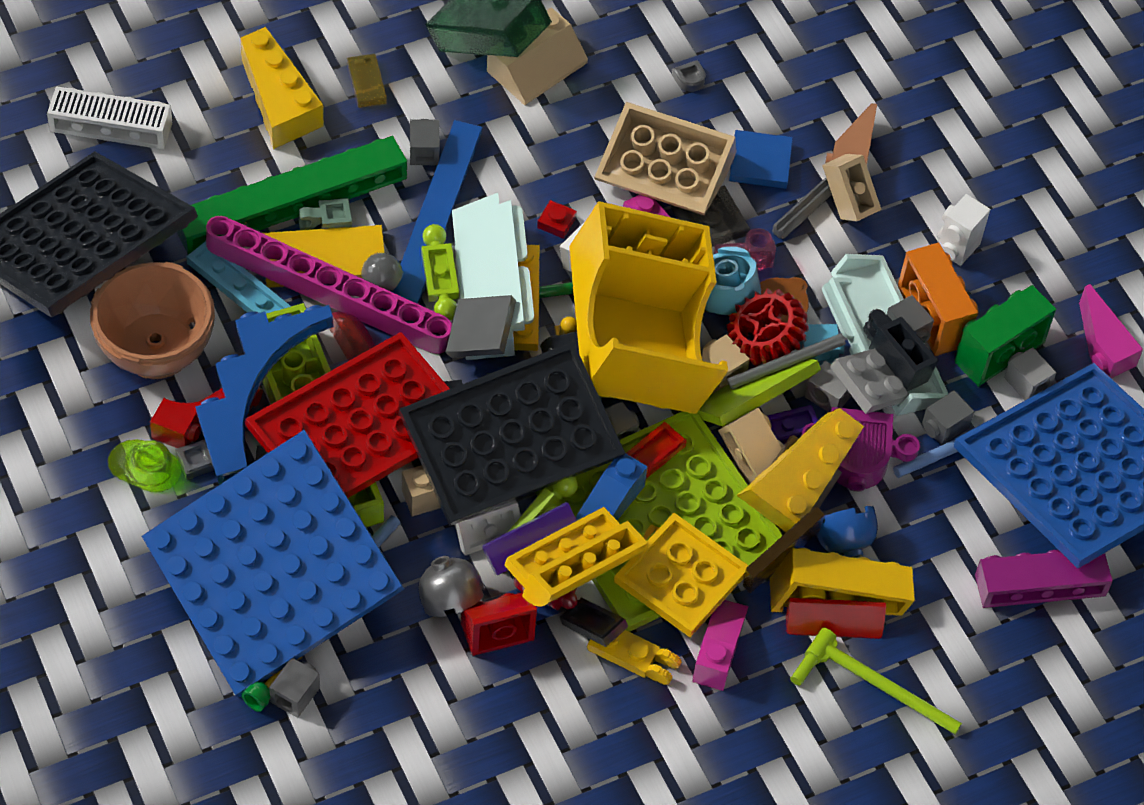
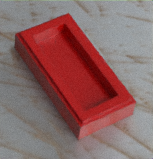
M664 421L627 451L626 454L647 466V479L685 448L687 440Z

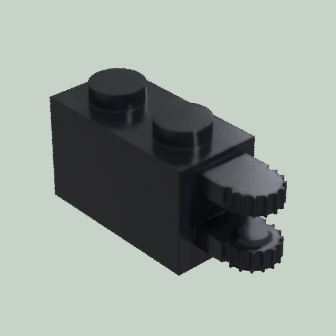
M873 309L868 316L869 320L863 327V332L871 341L869 350L875 348L882 355L885 363L895 376L901 380L907 392L927 383L939 360L902 316L892 321L883 310Z

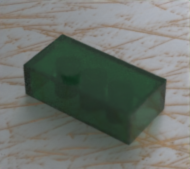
M449 0L425 25L439 52L518 57L552 21L541 0Z

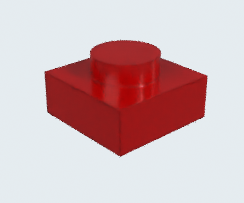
M550 200L538 219L537 228L564 239L576 219L577 211Z

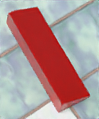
M790 598L786 611V632L789 635L817 636L822 628H827L836 637L880 639L884 630L886 603Z

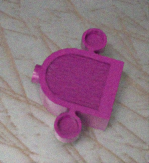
M832 407L831 411L838 409V407ZM841 408L862 424L864 428L838 467V470L842 472L837 480V483L847 487L851 491H863L877 485L884 478L890 457L898 458L905 462L912 461L917 457L920 443L915 436L903 434L895 441L892 439L894 414L880 412L865 414L863 410ZM810 423L803 428L802 435L805 432H807L815 423Z

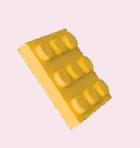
M673 513L649 538L644 552L631 558L614 577V583L688 637H691L744 579L748 565L676 513Z

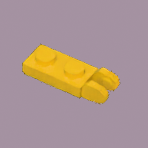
M626 630L607 647L591 639L587 645L588 651L643 678L648 677L663 685H669L673 675L661 666L653 664L654 661L672 669H678L682 663V659L675 653L667 649H660L659 646Z

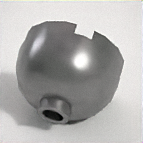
M448 556L436 558L432 561L431 566L426 569L419 582L421 603L425 613L429 616H446L444 610L452 608L455 609L456 613L462 612L474 606L484 596L482 589L485 590V586L479 572L471 563L460 558H449Z

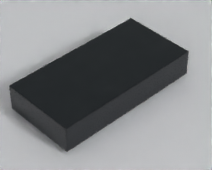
M583 597L578 600L577 605L573 609H567L560 616L562 625L605 647L628 628L625 618Z

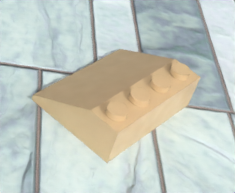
M626 102L594 179L705 215L724 182L737 152L736 138L732 135Z

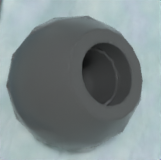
M375 253L363 263L361 276L362 279L392 292L403 276V269L395 256L387 253Z

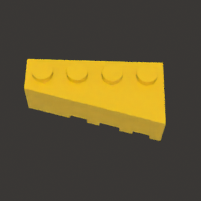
M264 27L241 37L242 62L251 88H253L258 108H260L266 131H268L272 148L280 147L324 127L322 102L268 29Z
M841 408L825 414L796 443L784 451L773 464L761 472L750 485L738 493L737 496L783 531L787 532L812 510L864 426Z
M792 548L770 577L771 612H783V607H788L790 598L884 602L886 603L885 615L902 616L915 601L913 569L896 562L884 563L871 561L865 557L853 558L841 556L834 552L821 553L811 551L808 548Z

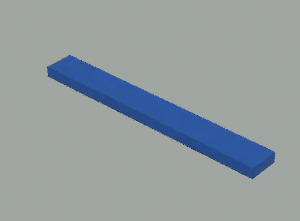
M454 120L401 261L403 276L399 284L392 291V293L414 303L420 304L426 287L421 246L427 245L423 241V231L431 224H438L446 232L452 216V210L455 208L482 134L481 126Z

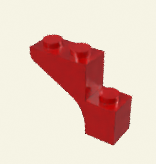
M260 385L250 405V409L252 406L256 407L260 402L263 392L260 389ZM222 388L205 399L193 403H180L163 398L150 421L152 439L175 448L189 445L192 441L196 442L201 432V426L195 406L201 405L202 401L209 398H225Z

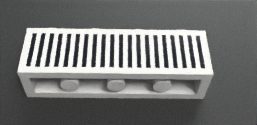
M56 86L47 112L50 132L163 150L165 149L172 126L171 104L108 95L102 92L82 91L75 88Z

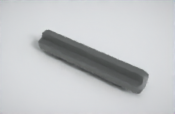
M824 178L773 225L772 232L779 239L786 238L832 195L827 178Z

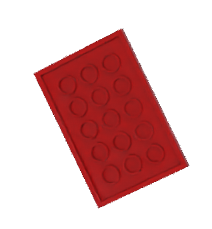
M399 332L245 419V426L267 453L305 430L349 498L418 458L400 417L399 409L450 388L405 335Z

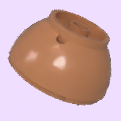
M170 262L142 263L127 267L116 273L101 288H97L90 308V324L96 342L105 355L121 369L149 379H162L173 376L197 359L211 337L215 321L214 302L207 287L200 279L183 269V266ZM192 322H194L195 324L193 329H191L189 326V324Z

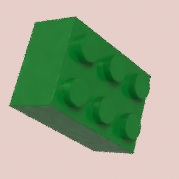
M1030 285L1023 291H1015L1006 302L1000 306L995 304L983 317L978 320L972 319L964 326L961 342L957 346L958 352L955 363L978 387L1005 370L1008 367L1009 359L1018 352L1024 353L1032 347L1037 349L1045 343L1056 308L1033 285Z

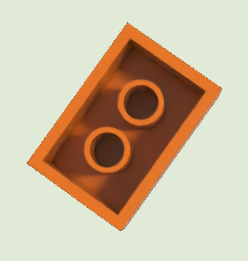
M939 242L907 251L898 282V288L903 298L905 299L913 295L934 319L930 333L931 336L927 341L934 356L958 350L957 346L961 342L964 326L978 316L976 302L968 296L962 277L957 276L952 267L950 255L944 252Z

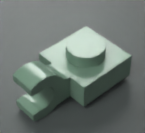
M348 198L320 200L318 208L303 207L299 209L300 218L298 221L300 230H311L320 224L322 229L352 227Z

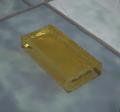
M368 54L348 57L347 65L358 108L387 104V97L376 55Z

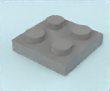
M875 348L838 358L830 366L865 414L901 404L909 395L901 380L895 376L885 363L882 355Z

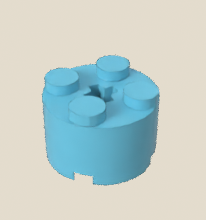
M739 247L719 248L718 253L713 255L717 283L708 298L705 310L710 313L729 315L737 313L735 304L743 305L745 297L753 298L755 291L761 294V287L755 259L753 260L750 257L748 251Z

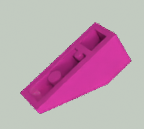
M1091 284L1085 286L1079 305L1089 356L1092 363H1095L1112 379L1136 367L1143 348Z
M724 600L712 613L695 664L693 683L724 691L748 606Z

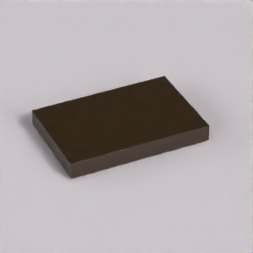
M814 507L746 568L743 587L751 593L776 571L792 548H802L820 531L825 514L818 507Z

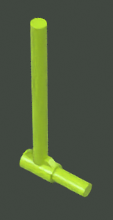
M827 628L820 630L806 650L804 659L790 677V680L795 685L801 686L815 664L827 662L828 659H831L953 734H956L962 725L961 722L837 648L836 635Z

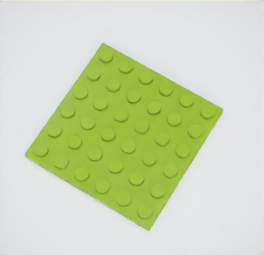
M679 412L619 440L626 453L664 421L687 440L685 448L646 479L645 487L617 520L620 524L628 521L642 537L651 524L661 527L673 513H676L749 566L783 536L773 522L737 496L748 485L698 412L697 414ZM612 462L574 476L578 484L576 492L570 497H562L560 502L562 504L565 502L569 503L575 517L603 472ZM552 486L547 487L548 490L552 491ZM544 489L535 492L536 495L539 496ZM626 561L594 578L592 581L611 611L626 619L628 625L626 631L630 632L661 616L614 583L615 575L628 562Z

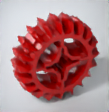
M767 288L762 295L755 291L753 298L745 297L743 305L735 304L737 313L729 314L731 323L726 326L729 333L728 336L733 341L732 344H736L740 348V353H745L750 359L749 362L751 361L756 367L761 362L765 364L790 354L793 350H800L799 342L806 341L805 332L809 331L808 316L801 302L795 299L789 292L784 294L779 288L774 293ZM782 314L789 317L788 323L782 322ZM748 332L753 333V341L747 339Z

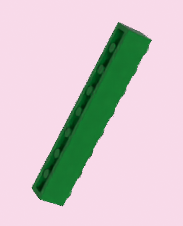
M393 135L384 139H377L361 147L348 149L343 153L322 158L317 162L302 167H295L291 171L276 176H269L262 181L247 186H240L233 191L214 195L204 201L192 204L191 206L195 207L198 218L189 223L186 228L177 231V234L189 255L206 241L207 222L215 216H224L256 231H260L300 217V208H318L320 200L351 199L406 180L407 159Z

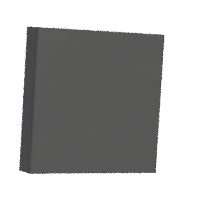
M512 295L458 299L446 353L450 357L504 354L516 299Z

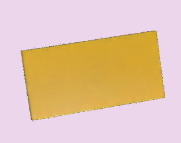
M382 225L263 233L359 278H362L361 270L363 263L371 255L385 253ZM266 278V286L268 288L284 287Z

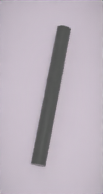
M842 333L730 377L727 379L731 390L843 346L846 342Z

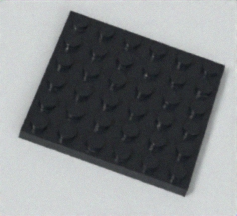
M94 151L0 213V284L48 316L53 317L56 314L62 313L69 305L81 297L88 295L91 290L104 281L113 278L116 273L129 264L138 261L142 255L161 245L164 240L177 231L186 228L189 223L198 218L195 207Z

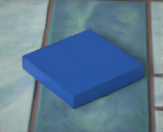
M735 130L734 136L736 138L737 152L730 167L729 181L787 189L792 137Z

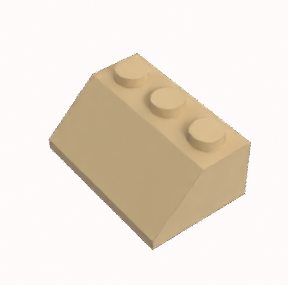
M552 7L490 47L487 53V72L524 105L588 63V58L571 24Z

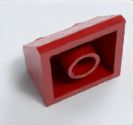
M523 592L517 594L506 593L497 599L485 602L478 601L474 606L461 612V625L472 656L534 640L537 608L522 597Z

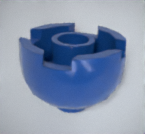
M874 506L864 507L866 512L856 514L855 508H850L825 515V522L822 523L820 531L816 534L820 545L829 553L844 554L846 557L853 558L863 556L862 550L870 546L877 535L878 523Z

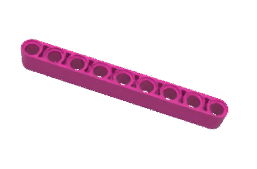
M215 216L207 222L206 247L211 253L322 304L329 305L333 309L392 336L402 332L412 345L433 354H441L446 351L452 323L445 316L230 218ZM379 308L386 309L387 311H381ZM433 333H439L442 336H436Z

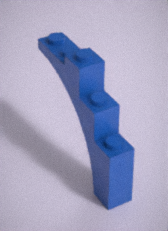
M321 305L310 306L303 313L293 316L292 314H283L276 317L272 322H268L265 311L261 313L256 311L243 314L240 319L235 320L244 355L231 354L223 357L221 362L215 363L225 398H209L202 401L201 405L195 406L219 485L248 467L245 456V419L248 418L250 405L259 385L273 365L291 348L314 334L334 327L333 315L329 305L323 307Z

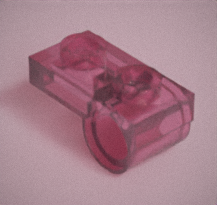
M756 228L750 230L746 235L745 243L715 244L714 254L718 253V249L722 247H739L748 251L750 257L753 260L755 259L757 270L773 268L776 253L775 242L771 234L764 229Z

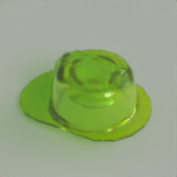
M126 440L118 444L108 457V467L114 476L149 492H163L171 489L178 482L181 474L177 458L169 452L166 446L154 440Z

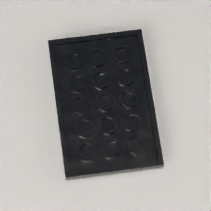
M574 342L399 409L400 417L449 526L542 490L545 487L552 486L566 478L577 476L612 462L614 459L625 455V451Z

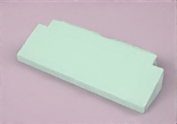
M496 193L452 210L460 299L512 295L516 299L505 353L466 356V360L515 356L513 331L525 330L524 324H530L534 321L530 272L527 267L518 266V262L526 260L528 256L523 210L520 206H512L511 200L499 204V196Z
M845 254L832 270V278L828 283L824 284L822 292L840 332L849 341L851 346L849 351L852 355L869 350L871 341L863 332V327L869 320L870 312L877 308L887 314L889 307L902 301L904 298L883 255ZM935 367L927 383L908 391L909 395L901 404L892 406L896 416L926 409L948 395V391L937 368Z

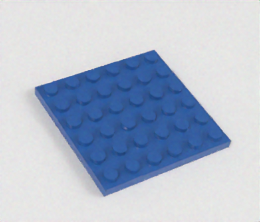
M1095 363L955 439L954 448L1077 569L1144 530V408Z
M305 430L141 536L237 697H241L244 690L251 684L264 682L281 671L290 659H299L405 589Z

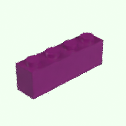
M1051 550L1042 554L1020 553L1009 557L992 555L980 559L975 573L983 608L1106 597L1113 582L1105 553L1078 569L1059 550Z

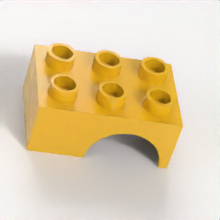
M598 201L569 246L579 355L598 395L601 397H613L653 405L657 408H668L697 414L728 373L727 361L721 360L719 364L704 362L700 350V331L708 298L717 283L710 228L702 224Z

